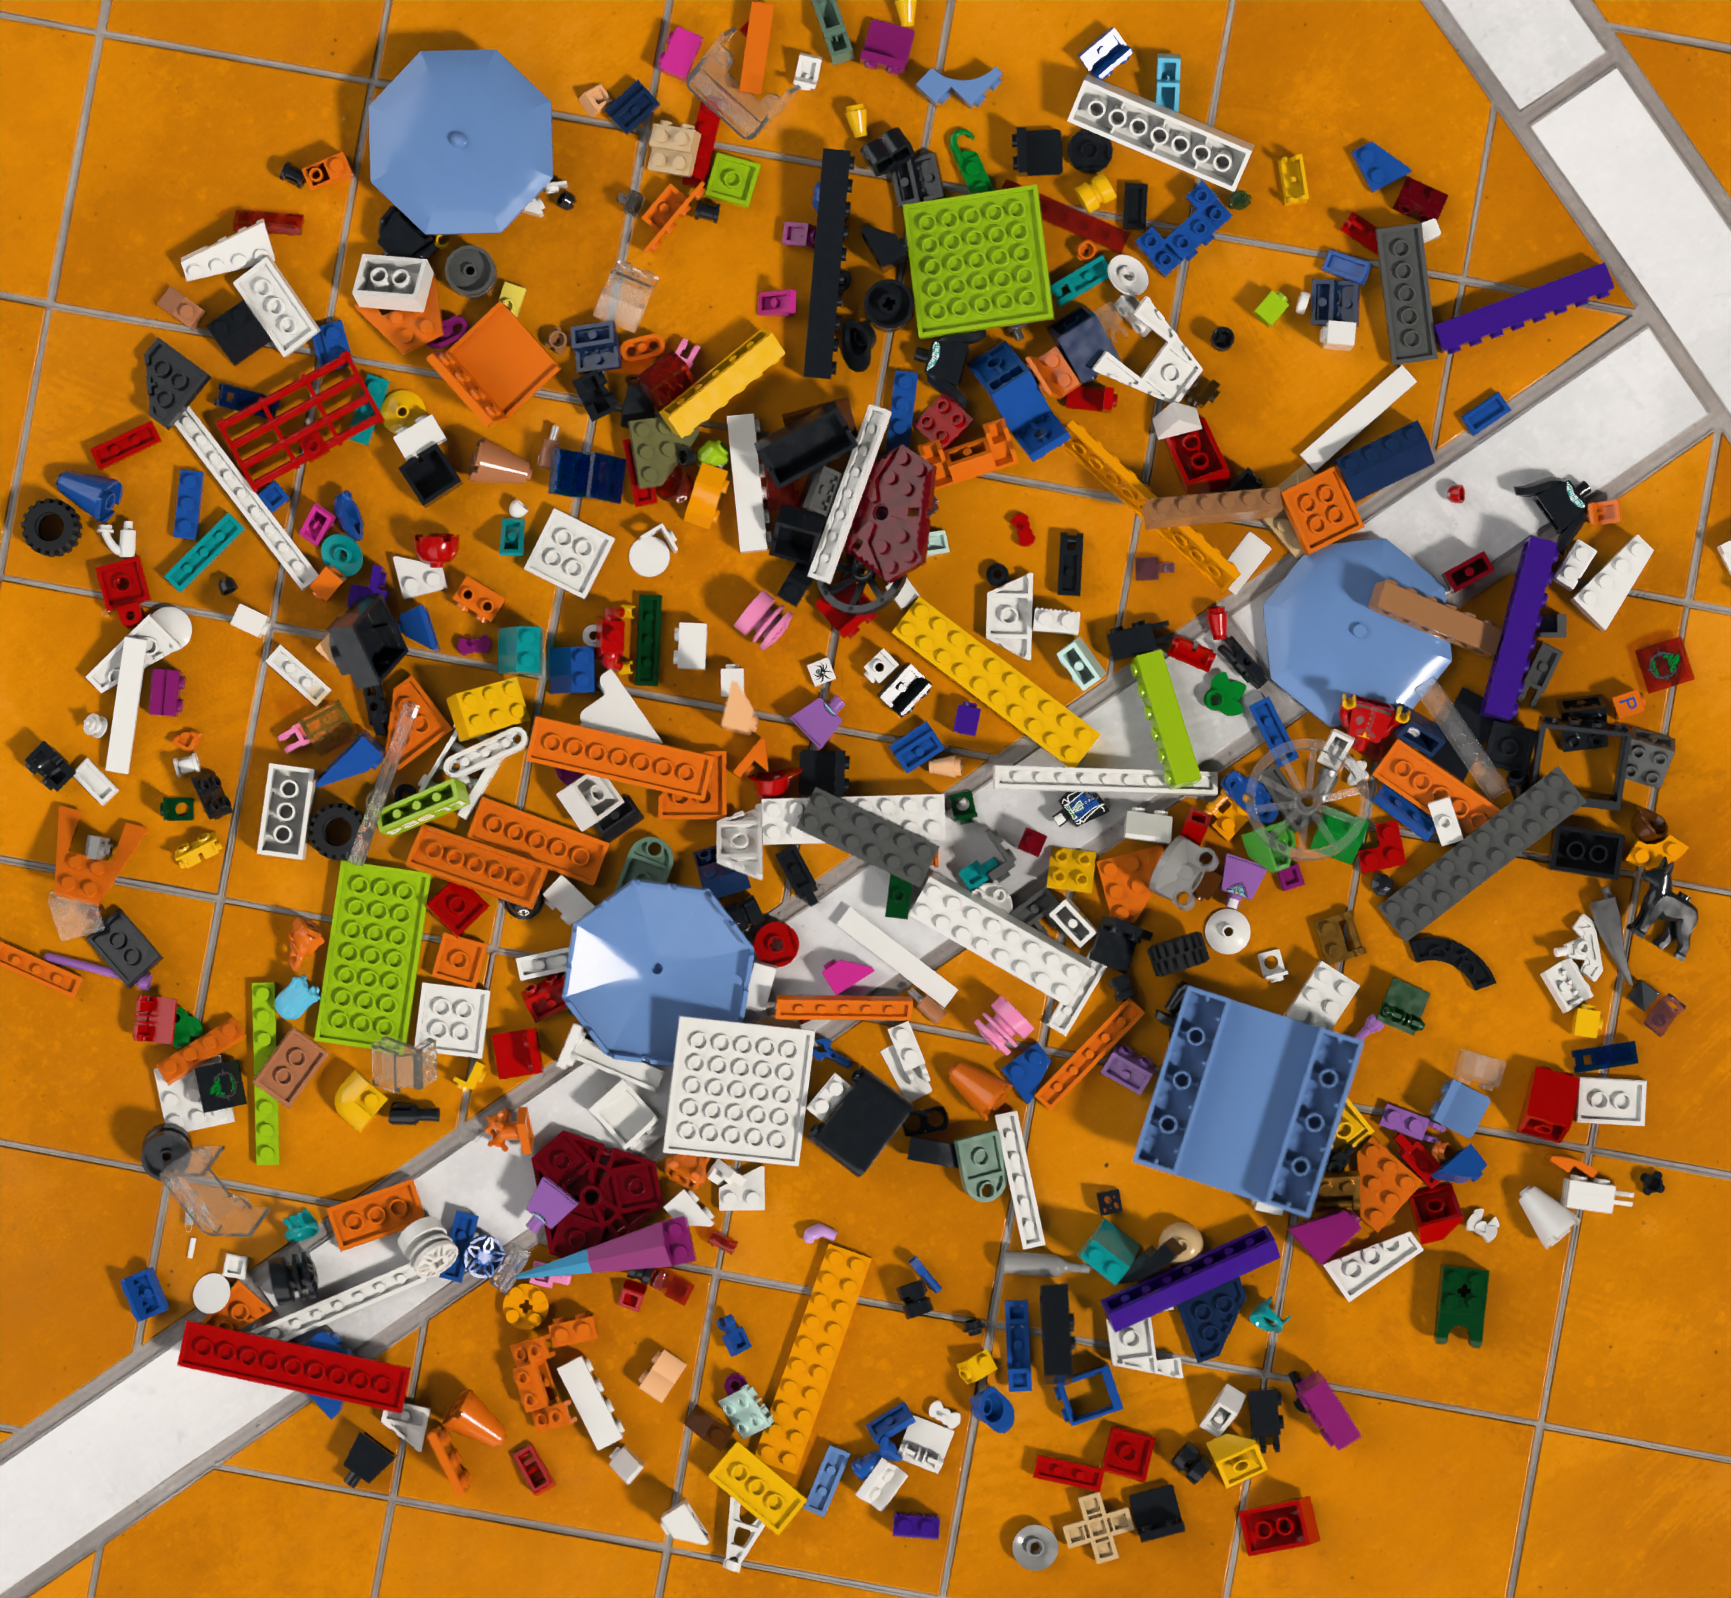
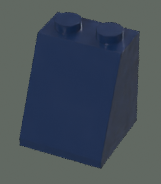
M1085 304L1046 327L1082 384L1097 378L1099 373L1093 371L1092 367L1104 351L1110 353L1117 360H1121L1097 315Z

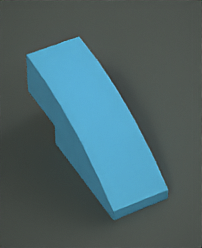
M1157 53L1155 103L1178 112L1181 56L1180 54Z

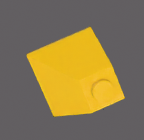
M1225 1434L1206 1443L1226 1488H1230L1268 1470L1256 1440Z

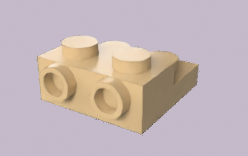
M661 120L660 124L654 123L649 142L652 150L647 170L692 178L701 134L694 130V126L689 124H681L680 128L674 127V123Z

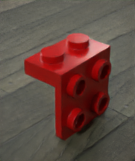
M846 576V577L843 578L840 582H842L843 580L849 578V576ZM855 583L833 595L834 598L842 603L850 604L857 584ZM864 592L858 605L871 602ZM823 596L815 604L817 609L843 639L846 636L851 639L860 631L858 626L865 621L868 624L878 616L875 612L859 616L842 613L832 607Z

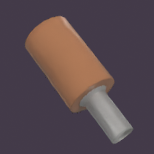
M552 425L549 439H544L540 455L538 456L537 466L550 470L554 469L560 443L556 442L560 429L559 426Z
M914 988L907 992L918 1003L916 1008L935 1025L947 1014L944 1008L928 995L922 997Z

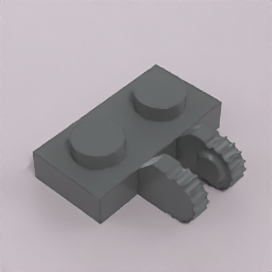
M1047 886L1010 913L1029 926L1034 924L1041 933L1047 936V930L1038 921L1043 916L1047 917L1053 928L1058 929L1060 927L1049 916L1050 911L1060 904Z

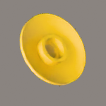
M407 390L393 392L384 400L381 407V414L385 419L383 424L394 434H396L395 432L406 425L408 428L416 424L415 420L418 417L426 414V408L422 399L417 394ZM401 408H405L407 410L405 416L399 415L398 411Z

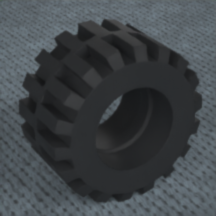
M47 498L44 501L39 500L35 502L36 505H31L28 508L29 512L24 513L23 518L25 520L21 522V527L24 530L22 535L25 537L27 545L35 552L48 557L64 556V553H70L72 548L78 545L77 540L82 536L80 529H83L79 521L81 518L75 512L76 510L58 499ZM50 515H58L64 523L62 535L54 541L45 540L40 533L42 521Z
M342 803L328 804L324 808L319 809L315 817H312V823L309 826V838L313 843L312 846L319 854L328 859L347 860L356 856L359 851H362L365 842L367 843V833H369L366 825L367 821L363 818V814L353 806ZM336 818L345 819L352 828L349 841L343 845H334L326 837L327 825Z
M1193 932L1152 945L1147 949L1155 976L1159 977L1206 963L1210 959L1202 932Z

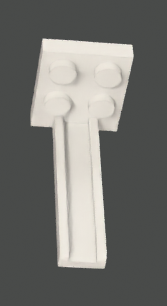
M580 1023L573 1024L557 1062V1067L567 1069L569 1066H573L575 1060H579L643 1088L657 1092L665 1071L644 1062L612 1059V1057L602 1052L596 1042L585 1038L587 1032L584 1031V1025L582 1026Z

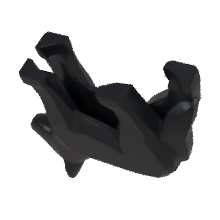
M1664 856L1658 867L1641 873V877L1650 883V886L1644 896L1636 919L1631 924H1628L1626 928L1643 939L1657 919L1666 921L1663 933L1659 938L1653 939L1651 943L1663 950L1672 941L1677 939L1678 946L1673 957L1683 962L1690 948L1691 933L1698 922V910L1689 902L1691 897L1681 891L1678 894L1672 892L1671 873L1674 862L1668 864L1667 858Z

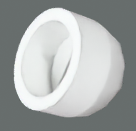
M517 498L509 506V513L515 518L523 517L529 511Z

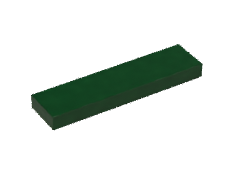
M639 595L635 686L658 687L662 595Z

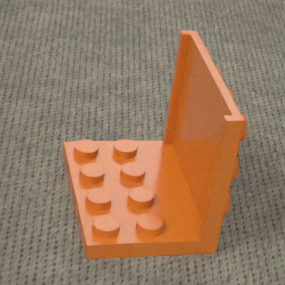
M499 301L449 350L433 352L426 358L486 427L505 423L562 369L502 301Z

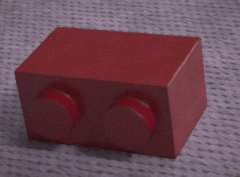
M1485 551L1444 572L1441 576L1451 594H1454L1494 572L1495 569Z

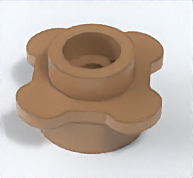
M559 327L553 328L549 338L545 339V345L555 349L557 354H563L566 345L571 343V336L564 334Z

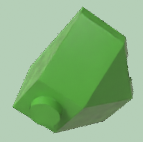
M1286 821L1241 835L1248 857L1271 873L1290 867L1291 859L1289 855L1291 849L1295 847L1296 839Z

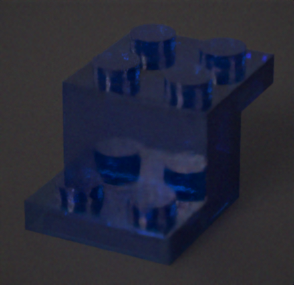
M553 448L548 493L578 500H596L621 504L626 459L596 452H574Z

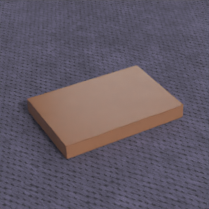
M291 1027L252 1080V1083L289 1109L327 1058L329 1052L296 1028Z

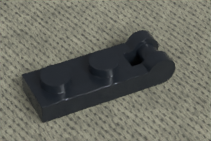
M1068 532L1060 533L1057 595L1080 597L1083 533H1076V535H1069ZM1067 544H1076V550H1067Z

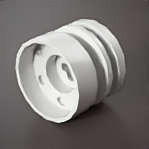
M429 1216L414 1221L404 1229L398 1239L399 1248L405 1257L409 1259L416 1274L423 1278L433 1277L444 1272L454 1263L458 1256L457 1246L453 1243L451 1237L447 1235L444 1226L436 1217Z

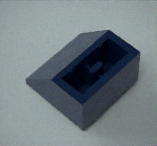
M717 845L693 852L702 887L709 888L717 899L751 888L748 875L717 864Z

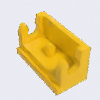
M1302 154L1291 158H1281V160H1278L1284 205L1307 203L1309 194Z

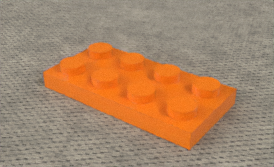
M414 1179L326 1208L340 1252L403 1231L414 1221L426 1217Z

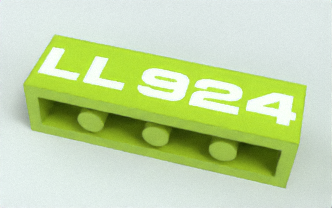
M452 778L376 810L374 814L379 832L394 837L471 803L465 783Z

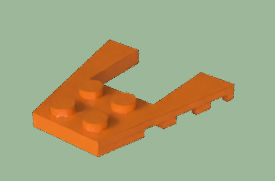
M60 805L54 894L99 907L114 885L118 875L126 867L127 861L135 853L143 837L147 835L148 828L125 823L113 861L90 859L85 855L70 852L82 811Z

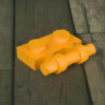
M1222 788L1217 798L1212 803L1209 801L1203 812L1214 815L1217 818L1211 826L1226 841H1229L1251 816L1231 799L1224 788ZM1244 794V803L1251 806L1253 802ZM1227 800L1232 805L1222 814L1218 809Z

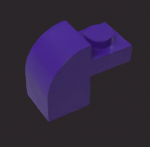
M373 565L369 587L351 584L347 607H350L358 597L380 592L386 601L389 592L381 589V585L385 586L387 579L384 567Z

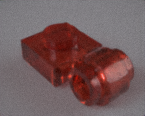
M657 1268L656 1272L653 1271L649 1285L659 1291L662 1288H668L664 1296L685 1306L695 1284L677 1275H674L672 1281H669V1273Z

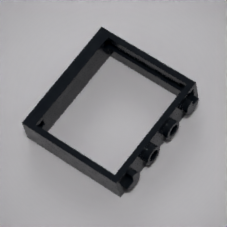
M1551 714L1545 717L1539 716L1528 789L1538 781L1546 728L1621 736L1612 794L1579 791L1587 801L1581 807L1620 811L1632 739L1630 726L1623 722L1605 724L1604 721L1597 719L1587 722L1577 717L1560 719L1558 716Z

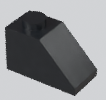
M796 563L777 593V598L797 609L814 580L808 577L811 566Z

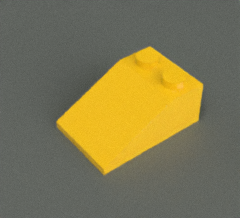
M1348 1097L1331 1147L1332 1152L1338 1149L1343 1150L1349 1143L1356 1147L1375 1132Z

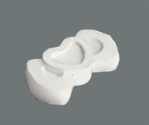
M941 1400L934 1401L929 1406V1416L942 1421L949 1429L956 1428L960 1424V1412H951L949 1408H944Z

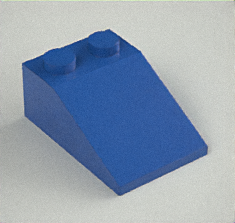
M364 730L317 777L315 785L321 787L367 772L371 767L376 769L383 762L385 748Z

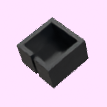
M437 443L419 454L423 459L422 462H419L414 457L399 467L402 475L425 508L464 484Z
M782 504L776 520L769 555L811 566L822 536L826 516Z

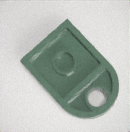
M645 837L638 840L629 851L614 893L634 878L667 883L674 863L673 853L669 845L656 837ZM656 842L661 845L659 855L653 856L649 853L648 847L651 843Z
M993 1129L954 1140L961 1183L965 1193L970 1198L979 1202H990L997 1199L1003 1193L1007 1183L999 1130ZM989 1184L991 1191L987 1196H983L982 1188L984 1185Z

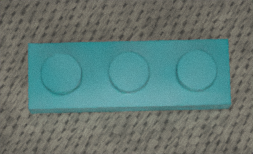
M368 374L365 384L379 410H381L390 381ZM370 402L355 410L350 427L376 414ZM375 425L349 438V440L369 446Z

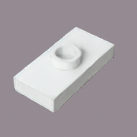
M1450 796L1428 802L1441 845L1446 846L1464 840Z

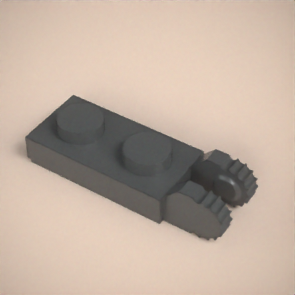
M1544 642L1541 643L1525 676L1523 692L1521 695H1518L1516 701L1521 703L1526 696L1528 688L1531 687L1536 692L1529 702V707L1535 708L1563 654L1562 651Z

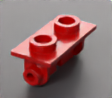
M1352 211L1340 230L1378 255L1375 229L1378 228Z
M1174 636L1167 655L1209 673L1216 653H1213L1212 649L1199 644L1197 649L1192 648L1194 642L1182 636H1179V638Z

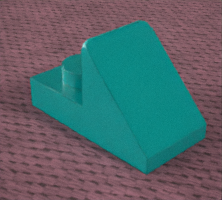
M502 518L499 555L523 556L525 554V519Z

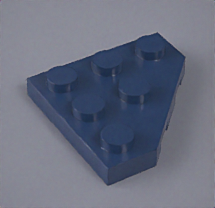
M1240 1277L1177 1305L1197 1363L1220 1356L1226 1339L1246 1300V1294Z

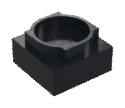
M381 592L358 597L342 616L336 618L327 628L333 659L341 675H351L357 689L380 685L409 652Z

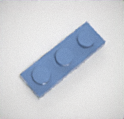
M829 1444L803 1509L825 1517L851 1454L850 1452Z

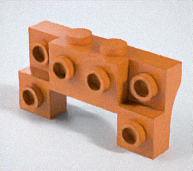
M1005 418L983 424L986 437L944 451L939 439L917 446L920 456L937 467L934 491L1019 463Z
M550 1334L509 1345L516 1368L512 1369L513 1379L517 1384L521 1396L520 1400L526 1413L531 1412L537 1432L555 1429L577 1421L576 1417L570 1418L567 1405L571 1404V1400L559 1402L546 1359L556 1356L555 1351L549 1352L545 1341L551 1338Z

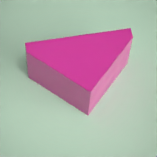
M315 503L299 534L317 547L337 521V517Z

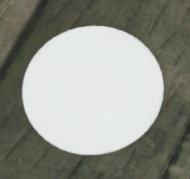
M653 536L642 542L638 539L632 545L629 552V561L632 568L638 574L645 577H654L661 574L667 568L670 560L667 545L661 539Z
M216 1273L202 1277L197 1282L193 1291L195 1306L201 1312L207 1314L220 1311L227 1304L230 1297V1285L227 1279Z

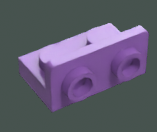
M1117 1043L1101 1073L1141 1095L1151 1079L1156 1065L1148 1057L1140 1056L1133 1052L1130 1047Z

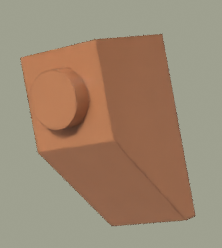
M171 286L157 303L158 306L192 331L197 328L207 314L202 308Z

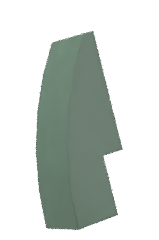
M812 0L833 66L855 59L836 0Z

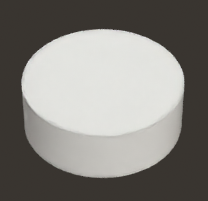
M1301 292L1295 309L1296 313L1304 315L1311 293Z

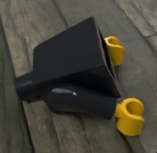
M395 205L390 206L380 218L378 230L380 237L377 242L384 249L381 254L383 256L427 259L437 252V248L444 249L448 246L449 241L444 245L438 242V239L444 235H438L435 242H431L433 238L430 235H425Z

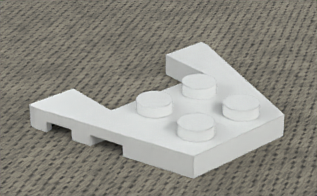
M1151 1317L1116 1333L1106 1319L1111 1364L1113 1366L1174 1378H1183L1181 1357L1157 1360Z

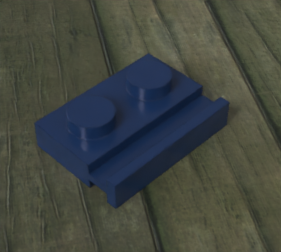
M637 80L605 109V112L628 135L660 106V103Z

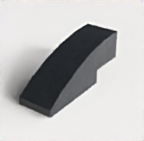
M911 1137L907 1156L908 1160L959 1168L955 1144Z
M1174 1237L1168 1239L1158 1249L1153 1245L1150 1246L1131 1264L1118 1283L1133 1282L1156 1273L1175 1260L1185 1249Z

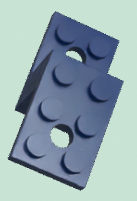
M1005 340L967 364L969 370L988 393L1000 417L1005 418L1009 433L1032 462L1042 458L1051 450L1071 439L1066 428L1050 410L1030 370Z

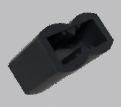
M899 127L886 131L879 139L866 143L860 149L864 161L876 177L886 174L895 165L906 162L915 154L911 143Z

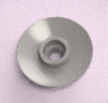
M1029 1525L1022 1528L1016 1534L1012 1550L1016 1561L1022 1567L1038 1571L1049 1567L1054 1562L1058 1553V1542L1053 1532L1045 1526ZM1034 1542L1039 1544V1549L1036 1551L1031 1549V1544Z

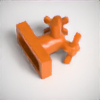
M518 1107L516 1122H511L512 1113L508 1108H504L503 1111L500 1110L497 1116L486 1117L489 1126L485 1128L484 1132L486 1134L490 1133L493 1137L488 1142L489 1147L495 1145L496 1147H501L504 1152H507L508 1147L504 1144L505 1140H519L522 1153L532 1154L534 1134L528 1107Z

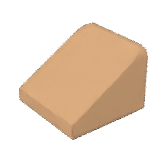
M601 83L584 92L579 98V102L590 117L595 116L614 102Z

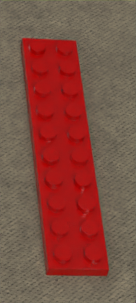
M190 1320L186 1321L177 1366L396 1413H402L411 1373V1367Z

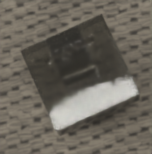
M632 190L630 196L620 192L617 201L625 206L623 211L628 216L636 219L646 198L641 193Z

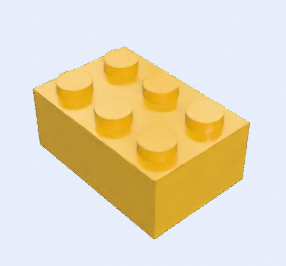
M517 677L456 693L446 698L460 742L519 726L530 721Z

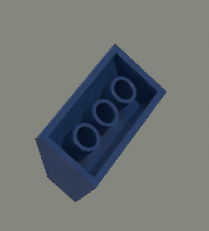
M1416 420L1336 459L1333 463L1338 466L1353 502H1356L1435 464L1426 435L1419 421Z

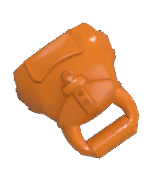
M298 917L291 924L292 931L288 935L291 947L288 963L293 971L300 970L304 957L313 955L314 951L325 942L320 927L303 917Z
M672 1154L666 1160L665 1173L678 1184L687 1189L695 1190L704 1184L707 1177L706 1166L712 1157Z

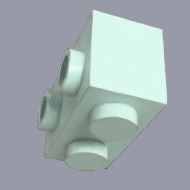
M1080 636L1057 653L1060 663L1063 667L1067 668L1072 675L1073 681L1082 691L1096 683L1106 674Z

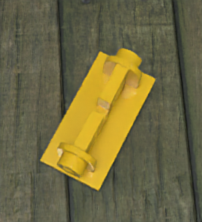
M215 831L212 833L207 832L200 835L196 841L190 844L184 843L180 845L174 852L175 860L178 861L182 869L185 867L188 869L201 862L198 854L202 853L204 858L208 859L220 853L219 850L223 849L220 841H217Z

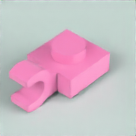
M535 1260L533 1268L547 1263ZM572 1275L530 1278L529 1283L552 1288L554 1282L569 1285Z

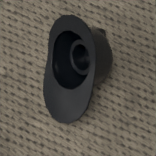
M848 320L842 326L843 357L847 366L855 372H863L869 367L871 349L877 341L876 333L867 320L862 322Z

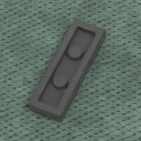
M1276 763L1256 776L1257 780L1271 795L1272 802L1294 833L1314 820Z

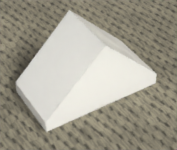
M1177 402L1169 404L1152 419L1158 440L1202 429L1197 409Z
M1335 728L1332 729L1317 762L1338 771L1355 738Z

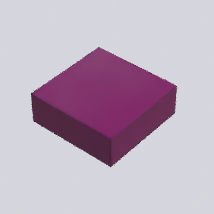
M1298 863L1276 872L1282 891L1305 885Z

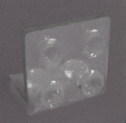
M54 891L49 893L47 901L62 942L105 929L98 906L56 896Z

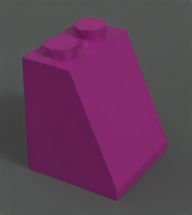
M1341 1208L1291 1224L1286 1229L1315 1261L1322 1265L1361 1229V1226L1358 1224L1361 1220L1350 1209L1346 1211Z

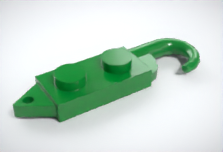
M967 129L954 131L950 136L949 146L970 194L995 191L979 155L974 151L961 152L957 143V139L961 135H967L971 140H974L973 133Z

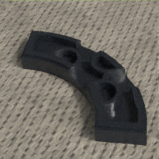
M1420 938L1408 941L1416 963L1428 960L1448 963L1459 969L1468 978L1474 991L1496 984L1495 978L1486 963L1476 953L1460 943L1443 938Z

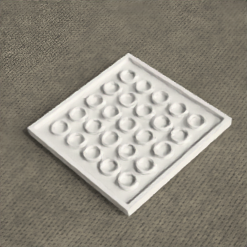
M679 1016L663 1153L799 1166L815 1030Z

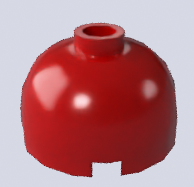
M429 533L427 537H423V534L414 535L415 553L421 561L430 563L431 568H442L443 563L451 562L456 557L459 550V535Z

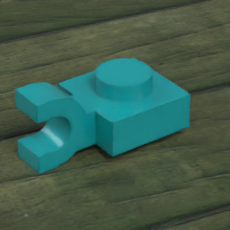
M995 856L982 865L976 860L958 873L969 890L972 891L990 879L986 872L997 866L999 862Z

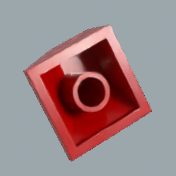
M1452 1183L1434 1187L1432 1190L1429 1188L1414 1192L1408 1199L1421 1245L1443 1240L1464 1219Z

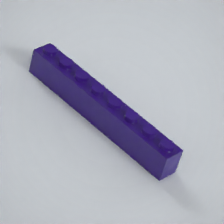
M1604 262L1434 325L1435 338L1441 353L1448 352V355L1461 351L1460 346L1469 344L1472 347L1482 343V338L1487 336L1494 339L1504 335L1503 331L1511 328L1512 331H1516L1525 327V322L1532 320L1533 323L1545 320V315L1552 312L1556 316L1568 311L1567 307L1575 304L1576 308L1588 304V299L1596 297L1599 300L1610 296L1609 291L1615 287Z
M1265 1225L1100 1301L1106 1318L1116 1333L1279 1259L1280 1254L1273 1235Z

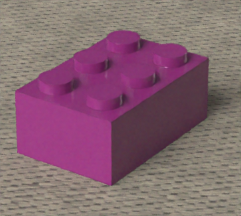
M1318 1370L1295 1384L1298 1392L1295 1393L1306 1410L1308 1408L1311 1409L1307 1413L1318 1429L1320 1427L1323 1428L1320 1430V1433L1330 1447L1335 1446L1340 1451L1361 1437L1360 1432L1335 1393Z

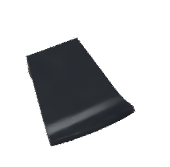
M629 375L625 378L628 387L622 409L621 426L629 429V421L655 418L652 384L647 377L642 375ZM631 379H641L643 381L634 382Z

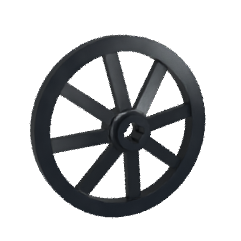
M850 555L855 562L853 566L838 563L835 571L850 573L853 576L830 588L827 583L817 580L822 596L832 607L842 613L859 616L877 612L890 604L902 590L908 574L894 581L887 592L883 594L874 580L880 576L856 560L855 555ZM858 582L850 604L842 603L834 598L833 595ZM866 584H869L877 600L858 605Z

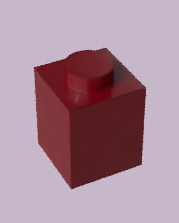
M1026 827L1017 849L1038 858L1047 836Z

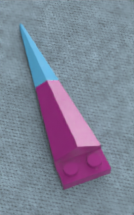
M687 1215L663 1220L515 1275L513 1279L670 1267L696 1261L697 1258Z

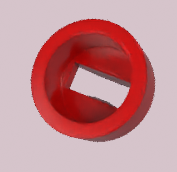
M1453 485L1447 490V493H1450V496L1447 497L1450 502H1464L1465 489L1463 485Z

